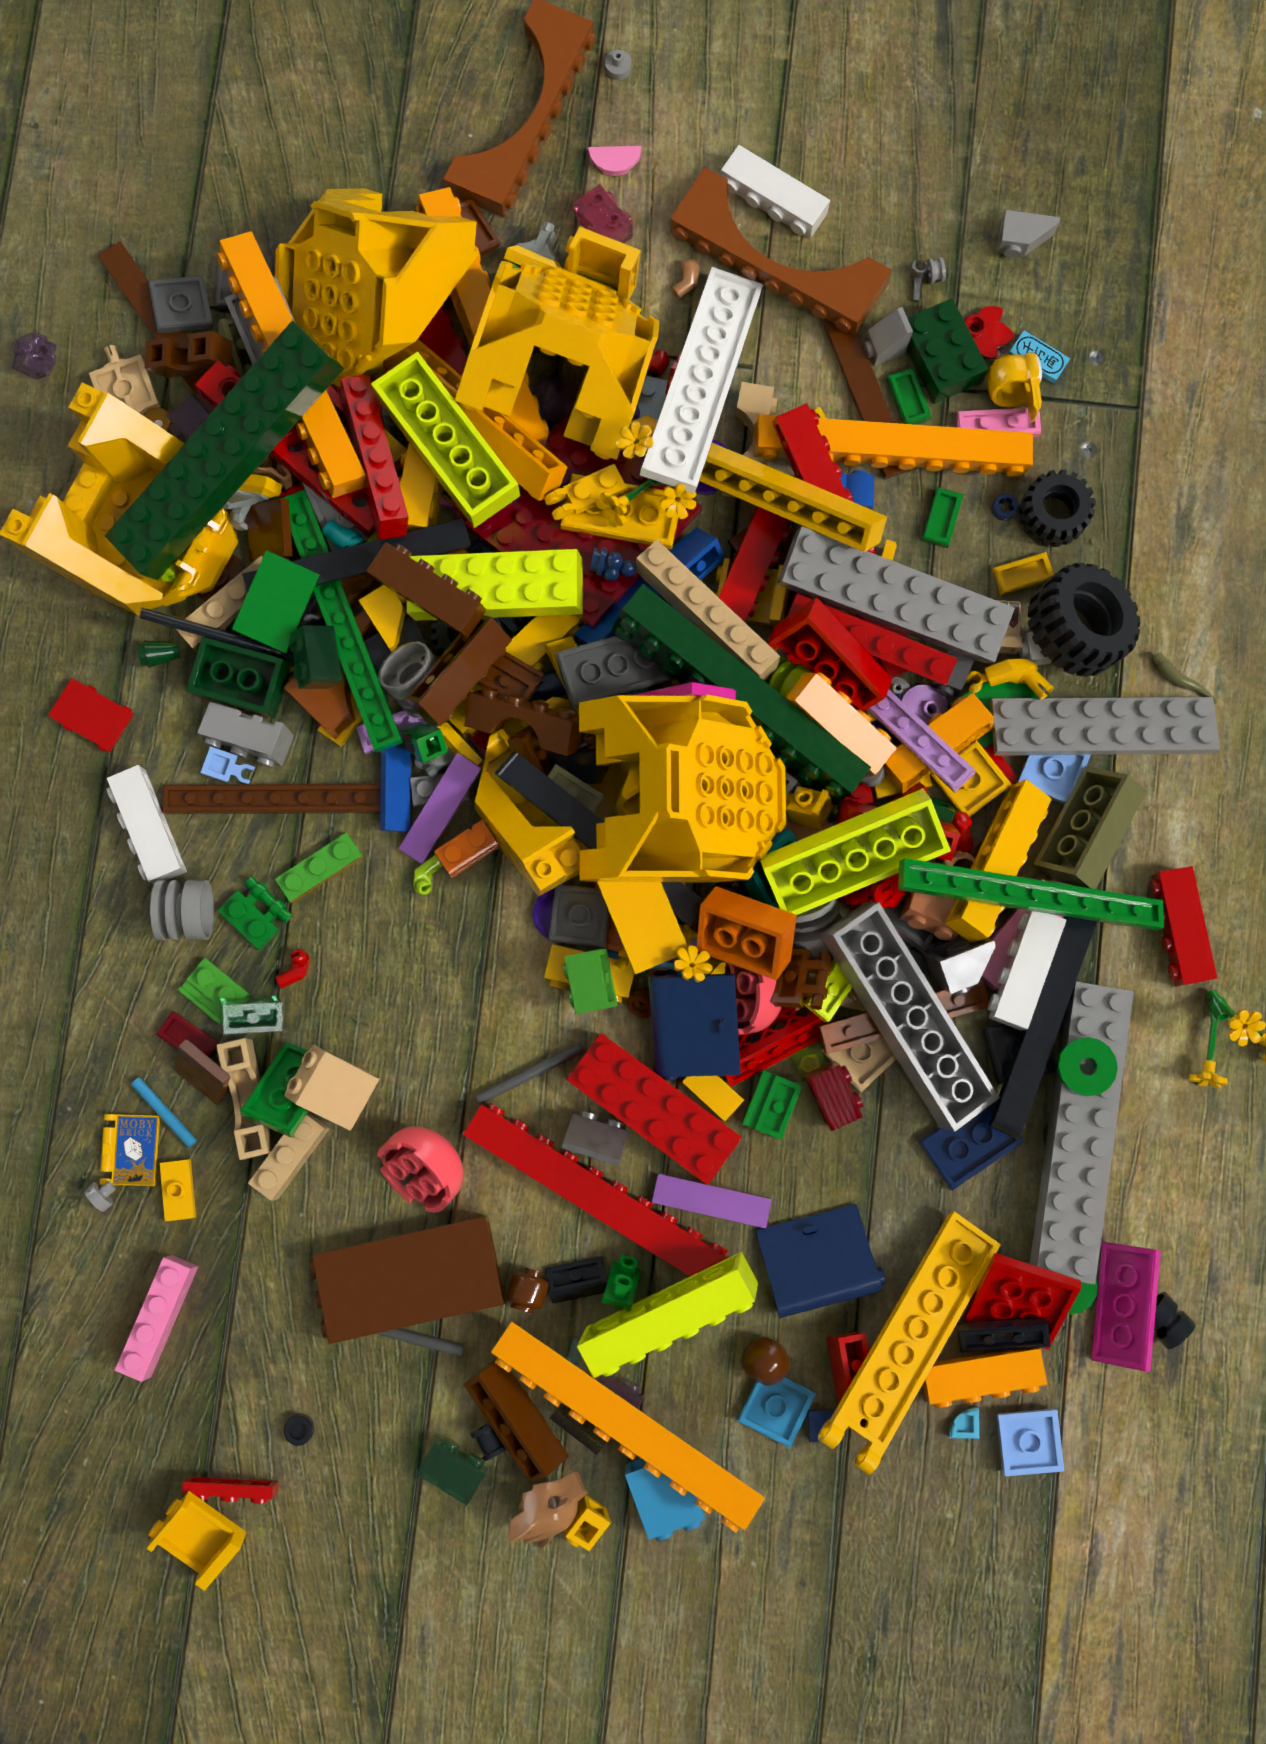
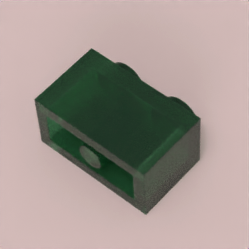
M303 625L290 633L289 645L294 656V676L298 682L299 689H330L342 682L334 626Z
M278 996L220 999V1028L222 1033L283 1031L282 1001Z
M438 1437L416 1474L467 1506L486 1475L488 1468L484 1466L485 1461L473 1453H470L468 1456L460 1451V1445L448 1437L441 1439Z

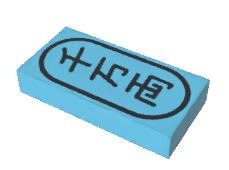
M1025 330L1008 354L1025 355L1028 352H1034L1040 359L1042 377L1053 384L1070 360L1069 357Z

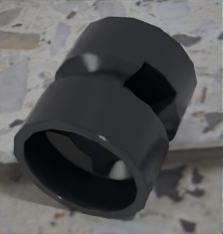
M1162 1292L1157 1295L1154 1330H1156L1155 1337L1169 1350L1185 1341L1194 1331L1196 1324L1184 1311H1177L1178 1304L1167 1292Z

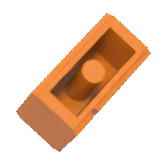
M480 820L472 826L471 830H465L434 852L453 879L500 847L483 820Z

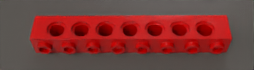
M217 360L195 386L198 394L216 408L226 397L225 394L232 390L240 381L241 376L231 365L227 364L225 367ZM295 424L270 452V455L369 538L376 531L369 503L364 507H356L353 504L358 498H364L368 501L365 488L332 498L329 490H324L320 483V471H314L310 468L312 463L307 453V448L309 447L305 440L299 438ZM294 444L303 446V449L299 452L289 451V448Z

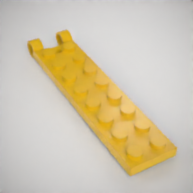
M955 1211L949 1212L831 1419L821 1428L818 1435L820 1442L830 1449H834L842 1440L848 1427L868 1441L867 1445L857 1454L854 1465L867 1475L872 1474L876 1470L886 1448L979 1285L993 1254L997 1253L1001 1244ZM863 1418L866 1420L865 1427L860 1425V1421Z

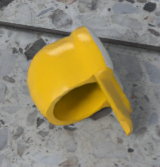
M1028 352L1025 355L1014 354L998 358L991 364L986 375L987 390L991 400L1001 407H1027L1030 423L1034 422L1038 411L1041 409L1042 402L1039 386L1042 380V368L1039 357L1034 352Z

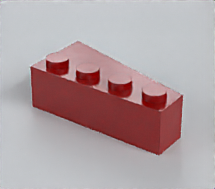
M815 598L776 624L767 642L774 650L779 648L788 655L787 659L794 664L800 663L812 671V673L820 672L830 679L831 685L836 692L841 691L851 699V703L863 712L885 699L892 682V678L818 598Z

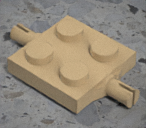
M109 345L110 349L106 346L104 351L109 363L101 369L89 372L94 388L111 394L141 415L152 408H161L148 370L144 369L145 361L141 354L129 359H119L116 346Z

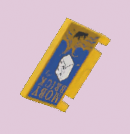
M104 1114V1120L115 1121V1128L103 1127L100 1171L112 1172V1179L100 1178L99 1185H104L107 1181H110L113 1185L156 1186L160 1116Z

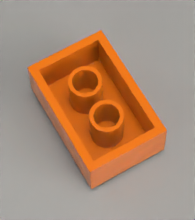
M715 886L700 905L696 947L700 953L707 951L711 957L777 980L791 961L797 915Z

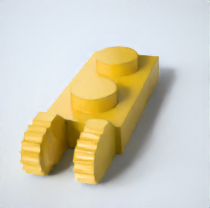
M612 464L565 485L563 488H558L548 493L544 500L547 505H552L568 499L569 503L556 508L552 512L554 519L560 520L574 513L577 515L595 507L596 500L601 499L600 494L608 491L611 496L615 495L617 497L627 492V487L615 464Z

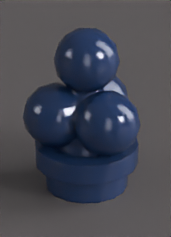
M602 547L601 550L594 548L589 570L596 572L595 575H603L606 581H616L620 573L625 577H631L637 571L634 561H623L622 555L619 552L611 551L607 554L608 548Z

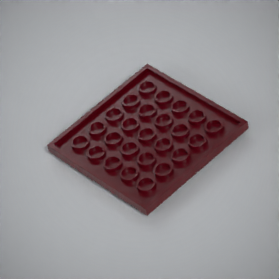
M571 412L548 435L547 440L540 443L568 467L560 488L570 484L572 474L588 476L612 464H615L626 484L640 486L648 480L647 477L640 475L644 460L636 454L633 458L628 459L623 456L624 450H620L617 460L613 458L602 459L596 456L594 451L590 450L591 446L563 436ZM519 484L520 497L476 528L468 520L465 522L466 529L495 552L577 549L583 558V614H576L575 616L592 629L641 577L637 572L631 577H625L620 573L616 581L609 582L603 578V575H595L596 572L589 570L594 548L600 550L602 547L608 548L607 554L611 551H617L622 555L623 561L632 560L636 564V558L650 546L648 544L601 537L589 533L561 529L562 519L555 520L552 512L566 504V499L552 505H547L544 499L538 501ZM661 484L660 486H653V485H651V486L648 487V488L664 490L665 485H663V484ZM697 501L694 509L686 508L688 513L686 518H678L674 540L702 511V505Z

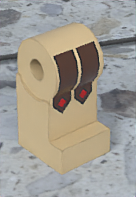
M996 600L1015 608L998 654L1016 655L1022 648V637H1020L1021 603L1020 601Z

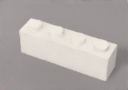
M740 145L737 146L721 170V176L728 179L729 193L737 194L744 198L750 206L767 212L773 220L785 223L798 235H804L811 239L828 213L830 204L828 198Z
M136 765L108 777L107 781L110 787L107 788V793L111 801L118 805L120 813H117V818L122 828H127L130 838L127 839L132 853L134 855L137 854L141 864L138 865V870L142 878L154 884L156 881H167L186 873V867L166 818L162 813V808L146 770Z
M1029 910L1026 913L1022 912L1016 927L1020 929L1017 940L1013 939L1007 951V956H1010L1007 967H1002L997 979V983L1001 985L998 993L991 996L987 1009L991 1011L990 1019L1021 1031L1028 1029L1066 919L1048 913Z

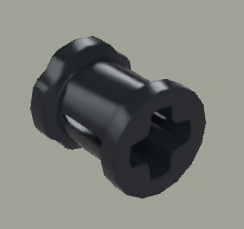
M489 1423L479 1427L470 1434L472 1438H476L484 1454L482 1456L483 1461H488L506 1450Z

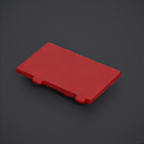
M71 678L48 716L63 724L62 728L67 731L73 730L98 745V749L103 752H111L134 716L131 712L132 709L125 705L121 707L97 693V689L91 685L85 686Z

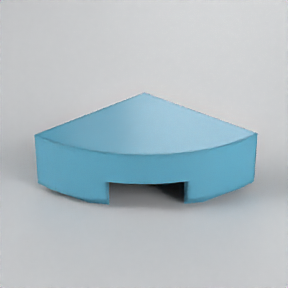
M969 1407L959 1412L950 1424L948 1437L979 1439V1408Z

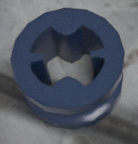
M1003 493L995 499L991 506V511L997 519L1007 521L1017 513L1019 503L1013 495ZM1005 501L1010 504L1008 507L1011 510L1010 513L1009 510L1005 513L1000 510L1001 504Z

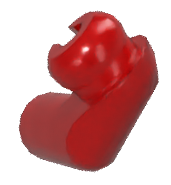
M294 950L290 956L292 958L290 970L276 976L281 989L302 980L306 976L310 958L304 950Z

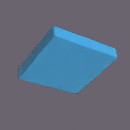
M787 1377L771 1386H765L755 1381L737 1417V1421L791 1448L816 1393Z

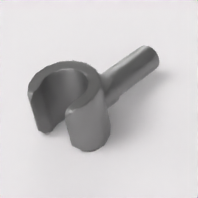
M914 261L910 272V277L914 280L912 301L919 302L921 284L926 277L929 266L925 262L924 269L918 270L915 267L916 261Z

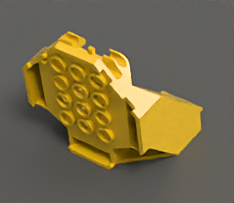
M365 188L326 189L320 199L311 204V212L289 243L277 246L275 277L280 284L295 322L308 331L344 367V370L331 383L341 387V378L369 374L370 377L378 378L385 371L383 360L416 342L478 256V251L474 250L477 222L459 216L431 217L415 211L381 212L382 193Z
M501 261L454 401L460 402L462 407L469 410H482L483 407L510 416L534 346L540 347L539 350L547 355L555 356L558 354L566 357L567 361L574 365H588L563 436L591 446L590 450L594 451L595 455L602 459L613 458L617 460L621 449L616 447V440L623 439L619 432L624 426L629 428L635 413L651 356L658 339L660 321L653 316H648L647 319L640 314V307L628 299H623V302L619 300V297L616 295L617 291L610 286L563 268L550 266V269L541 271V266L522 263L521 268H512V263Z
M81 383L68 407L81 421L68 447L84 462L63 502L55 495L49 493L47 498L39 497L29 516L12 509L0 531V535L20 552L85 588L90 593L140 616L142 607L150 610L162 605L166 607L186 600L188 596L212 591L238 544L236 532L229 519L228 509L221 508L174 561L176 578L172 582H165L161 577L157 581L141 575L105 537L106 533L185 443L111 394Z
M708 694L701 696L617 695L579 702V732L596 735V765L603 766L639 760L640 813L605 817V823H596V849L579 850L580 880L596 882H725L750 879L754 873L753 867L756 862L763 860L773 845L771 840L775 834L782 832L786 826L785 765L780 758L774 757L769 748L772 743L763 728L755 725L750 716L753 711L747 702Z
M552 697L547 701L539 700L548 703L549 708L558 710V708L571 709L578 716L576 710L571 708L569 700ZM511 718L503 729L492 732L489 737L482 775L475 799V810L505 856L510 859L539 897L579 875V850H588L589 848L574 837L575 831L571 826L561 827L495 774V771L512 751L507 740L512 735L529 726L527 722L521 719ZM639 760L607 765L609 769L602 783L594 784L592 787L604 795L594 814L605 821V817L640 813Z

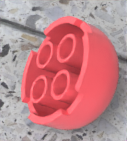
M726 962L725 974H735V984L737 986L738 1035L762 1031L772 1024L781 1010V1007H775L771 1002L776 980Z
M412 1126L401 1129L393 1134L377 1152V1156L382 1159L384 1165L380 1170L390 1186L409 1203H411L412 1199H415L425 1205V1211L435 1213L442 1211L458 1194L462 1186L464 1171L459 1154L446 1138L429 1128ZM409 1173L416 1174L405 1187L402 1185L400 1180H403Z

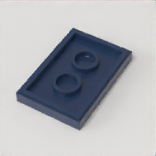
M996 1101L954 1132L938 1127L918 1141L951 1191L1023 1143L1020 1136L1014 1138L989 1127V1121Z

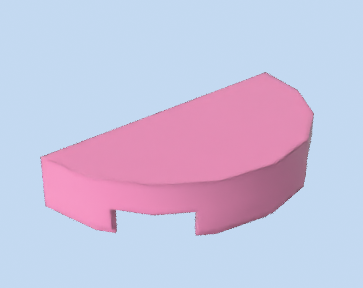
M642 146L588 147L590 162L600 169L603 174L610 176L627 174L640 161Z

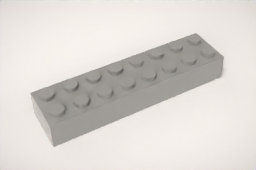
M803 526L795 532L776 584L813 599L818 598L821 602L985 664L996 661L1015 609L1012 606L871 552H862Z
M879 902L863 903L820 934L940 1128L955 1132L999 1099L995 1089Z

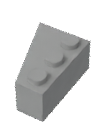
M209 702L197 732L205 739L204 744L217 749H220L221 745L231 748L230 753L242 758H246L247 754L257 758L256 762L270 768L273 767V764L283 766L294 737L284 723L276 721L274 725L263 721V718L253 715L251 717L241 713L239 710Z

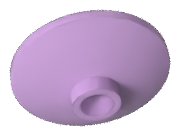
M929 685L915 686L909 689L901 698V701L926 725H929L928 722L936 714H944L950 710L947 706L949 702L946 697L936 692V688ZM927 706L930 707L932 714L927 711Z

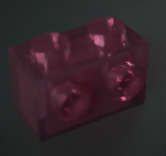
M600 184L574 202L575 217L585 229L621 243H626L633 238L634 222L631 216L625 210L622 212L617 206V200L612 192L609 190L605 191Z

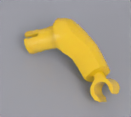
M1029 659L1004 660L985 667L986 673L984 674L972 671L966 679V682L972 680L978 682L970 686L969 692L971 693L979 692L982 684L987 681L990 682L991 686L1006 682L1025 683L1040 700L1047 697L1040 686L1049 693L1053 691L1054 686L1037 671L1038 665Z

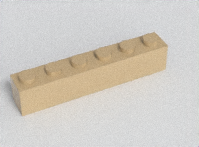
M658 540L653 542L636 558V572L681 615L762 680H765L777 669L780 655Z

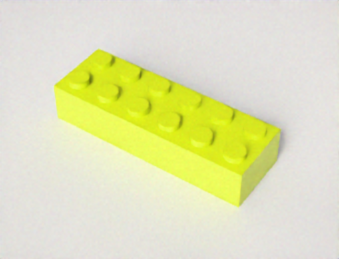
M418 351L371 383L377 400L474 528L520 497L519 486L516 480L456 401H454L453 397Z
M577 549L410 556L416 562L423 559L435 568L433 573L442 577L443 574H446L459 583L457 588L463 592L470 589L482 598L480 603L486 608L485 616L497 618L583 614V558ZM407 600V613L415 621L437 620Z
M921 789L770 852L760 862L780 909L798 915L899 873V861L904 858L926 862L951 850L932 800L926 791Z
M740 1252L634 1303L631 1311L621 1309L586 1326L577 1348L593 1378L602 1374L604 1377H608L616 1373L620 1369L619 1366L627 1362L631 1365L638 1363L646 1357V1353L654 1349L657 1352L667 1349L673 1344L672 1341L680 1337L688 1339L697 1334L699 1328L707 1324L715 1326L724 1321L726 1315L734 1311L737 1314L747 1311L753 1306L752 1303L755 1302L758 1282L743 1253Z

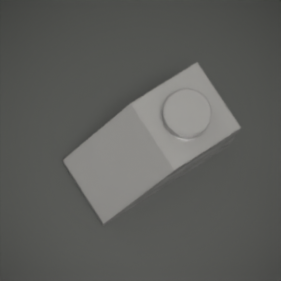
M1006 210L1000 224L997 253L1004 254L1010 258L1026 256L1054 235L1059 225L1060 217Z
M903 307L897 308L867 331L863 347L867 357H871L874 366L905 355L913 331Z

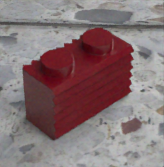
M832 1061L804 1075L822 1118L830 1131H835L863 1117L860 1108L864 1107L858 1092L852 1093L848 1083L852 1081V1078L845 1065L840 1066L838 1062Z

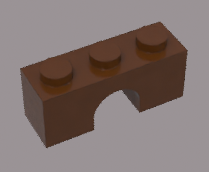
M212 331L189 334L188 343L176 342L169 338L149 340L145 344L144 369L166 378L206 373L217 360L225 367L227 364L232 366L233 341Z

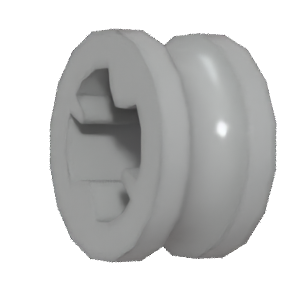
M938 257L936 261L927 259L929 283L934 284L936 280H939L940 283L945 282L946 269L943 258Z

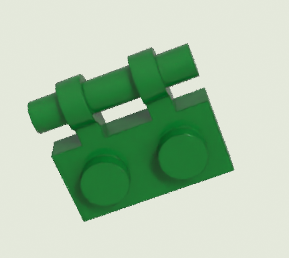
M252 876L245 882V885L251 890L248 897H245L238 890L218 911L256 949L261 951L280 931L273 924L275 919L279 917L284 923H287L293 915L286 909L287 905L282 900H277L268 892L269 888L263 882L259 883ZM259 900L269 908L265 915L255 906Z

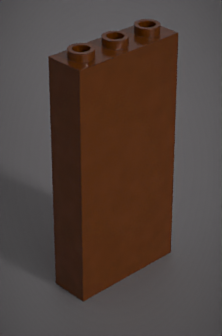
M488 1216L312 1255L313 1261L310 1262L311 1276L313 1280L317 1279L319 1291H315L316 1304L318 1309L322 1308L324 1320L320 1322L321 1332L324 1339L328 1338V1344L506 1304Z

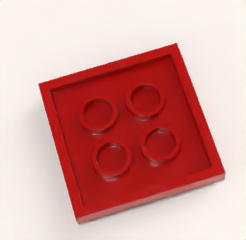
M994 1253L964 1314V1323L1047 1317L1050 1345H1052L1081 1290V1280Z

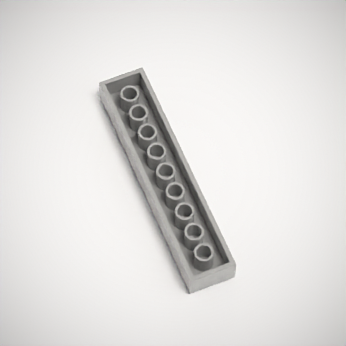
M1076 982L1063 1016L1058 1055L1067 1044L1075 1039L1095 1038L1111 1048L1116 1056L1118 1070L1116 1079L1108 1090L1099 1095L1085 1097L1068 1090L1059 1079L1056 1067L1030 1264L1081 1280L1084 1283L1095 1284L1134 992ZM1084 1058L1080 1062L1081 1072L1085 1075H1091L1094 1071L1093 1062Z

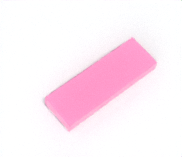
M1027 408L957 411L956 428L1033 433V437H1039L1041 435L1040 412L1038 411L1035 421L1030 423Z

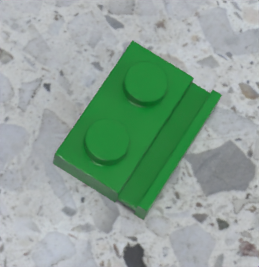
M763 1070L742 1125L782 1140L802 1085Z

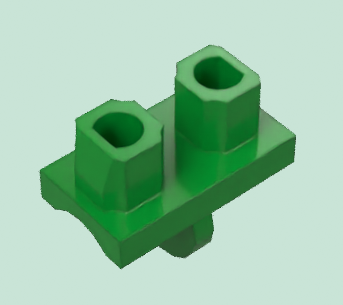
M621 1255L619 1262L613 1261L602 1304H611L615 1309L622 1307L626 1311H631L641 1269L636 1268L638 1263L636 1258Z

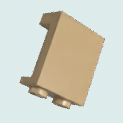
M313 1044L310 1050L304 1054L296 1075L288 1082L284 1096L296 1105L351 1131L379 1079L366 1070L356 1067Z

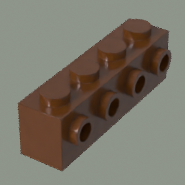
M385 542L367 569V572L389 589L468 639L486 612V608L480 603L482 598L470 589H467L466 592L458 589L457 585L459 583L450 576L443 574L440 577L433 573L435 568L425 560L420 559L419 562H416L410 558L412 553L400 544L393 547Z
M483 615L468 639L459 634L405 700L426 722L441 726L451 718L453 711L460 702L468 698L469 693H471L470 690L475 684L487 675L490 666L505 653L506 647L512 640L492 617Z
M494 1360L463 1385L529 1484L532 1485L547 1477L569 1456L563 1449L561 1442L547 1425L544 1417L530 1400L528 1393L522 1388L512 1373V1370L507 1372L494 1363L496 1361Z

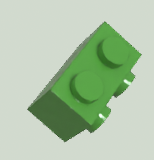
M607 948L564 956L563 970L565 977L570 983L569 1001L572 1008L575 1009V1014L618 1006Z

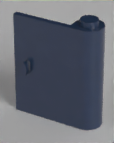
M663 968L650 971L648 973L655 1073L664 1080H674L678 1077L741 1075L735 974H706L704 980L696 982L693 977L685 980L682 975H677V972L673 969Z
M857 1204L756 1230L779 1319L881 1292V1285L886 1284L882 1268H876Z

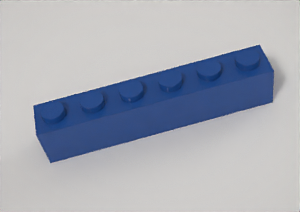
M698 527L670 550L700 581L726 558L717 538ZM640 577L594 629L585 624L574 635L580 645L617 636L615 630L611 627L621 610L642 584L666 603L668 602L649 583Z

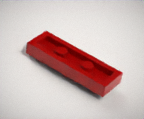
M190 1476L183 1482L182 1495H186L190 1491L201 1500H208L209 1496L221 1497L220 1500L223 1502H237L239 1498H250L251 1503L265 1504L268 1503L269 1499L272 1500L278 1494L279 1481Z

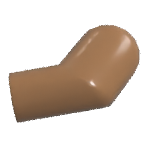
M685 259L681 263L683 280L671 288L677 299H681L699 283L700 267L695 260Z

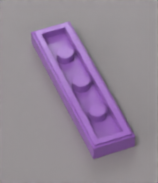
M457 753L398 849L423 864L483 768L464 755Z
M658 1174L652 1198V1203L766 1228L772 1201L769 1198Z

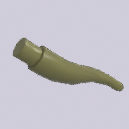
M1161 652L1151 658L1158 666L1157 669L1172 683L1194 690L1205 697H1213L1198 682L1180 673Z

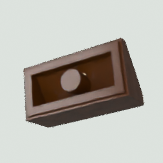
M530 725L507 740L511 750L520 754L546 776L550 774L552 767L549 752L540 748L537 734Z

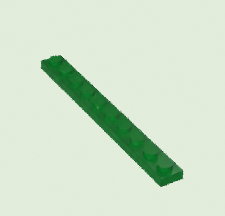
M305 489L282 498L289 499L291 533L301 559L330 552ZM337 581L315 587L313 590L374 751L378 753L403 743L342 582Z
M907 858L899 861V890L1155 931L1164 928L1163 900Z

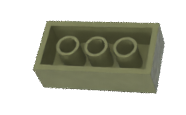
M1085 766L1033 865L1051 880L1072 886L1096 889L1147 791L1128 774Z

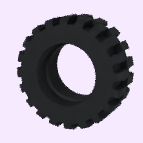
M1074 563L1063 567L1036 589V592L1030 598V605L1028 606L1027 617L1030 618L1028 621L1029 631L1033 632L1032 639L1035 645L1038 644L1041 648L1040 653L1045 658L1048 657L1052 660L1051 664L1056 668L1062 667L1064 668L1063 672L1072 675L1076 673V676H1095L1107 670L1126 657L1135 648L1140 634V629H1138L1141 623L1140 616L1136 613L1138 607L1136 602L1132 601L1130 597L1132 594L1129 589H1125L1121 585L1122 581L1118 577H1112L1110 571L1105 568L1098 569V565ZM1075 608L1087 618L1093 632L1081 622Z

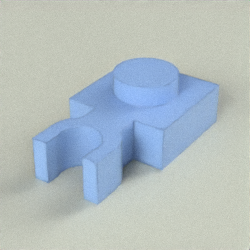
M210 746L201 774L229 783L232 775L237 777L240 782L250 784V780L242 778L241 773L245 769L254 771L255 767L248 764L237 765V755Z

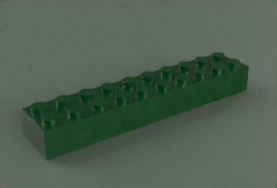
M292 320L106 533L105 537L141 575L158 581L344 370V367L308 331Z
M644 584L641 585L621 610L611 627L615 630V634L619 639L624 642H630L637 648L638 653L643 658L654 661L660 666V670L664 675L669 678H675L681 684L694 682L736 690V700L748 703L753 711L750 714L756 726L763 728L772 743L769 748L774 757L780 758L785 768L795 774L796 780L802 785L810 786L813 790L822 792L823 789L827 790L833 806L852 794L870 770V765Z

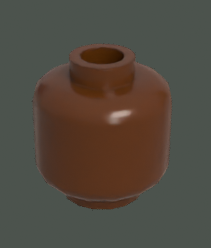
M525 1268L524 1273L516 1272L513 1274L506 1297L512 1303L511 1308L533 1314L534 1310H540L543 1307L549 1284L541 1278L542 1272Z

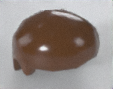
M761 1337L751 1340L744 1349L741 1364L749 1378L765 1386H771L782 1381L788 1373L790 1359L786 1349L781 1344L771 1338Z

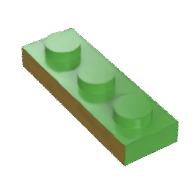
M346 832L275 878L289 902L294 903L362 859L363 855Z

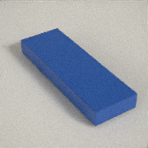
M393 746L381 751L380 831L408 833L410 831L411 753H408L406 748Z

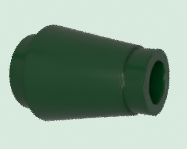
M144 640V643L137 644L141 666L148 665L151 668L181 658L178 642Z

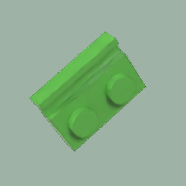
M207 958L201 961L186 979L187 981L178 989L221 1026L226 1024L227 1020L234 1015L250 996V993Z

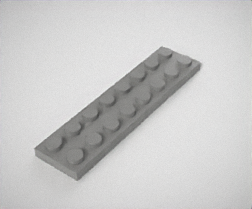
M1213 697L1044 698L1042 700L1039 698H995L990 701V713L995 717L992 729L994 755L1216 754L1220 750Z

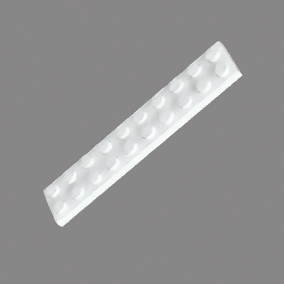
M714 267L711 268L652 437L654 445L652 448H648L642 465L641 476L673 487L677 484H683L686 487L685 491L695 494L763 284Z

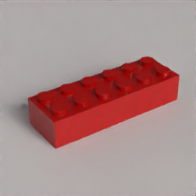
M600 1033L566 1079L707 1185H709L742 1139L740 1135L602 1033Z

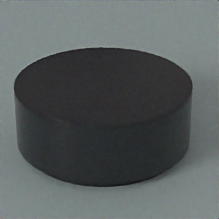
M305 1414L292 1416L284 1425L285 1439L295 1446L306 1444L315 1432L313 1420Z

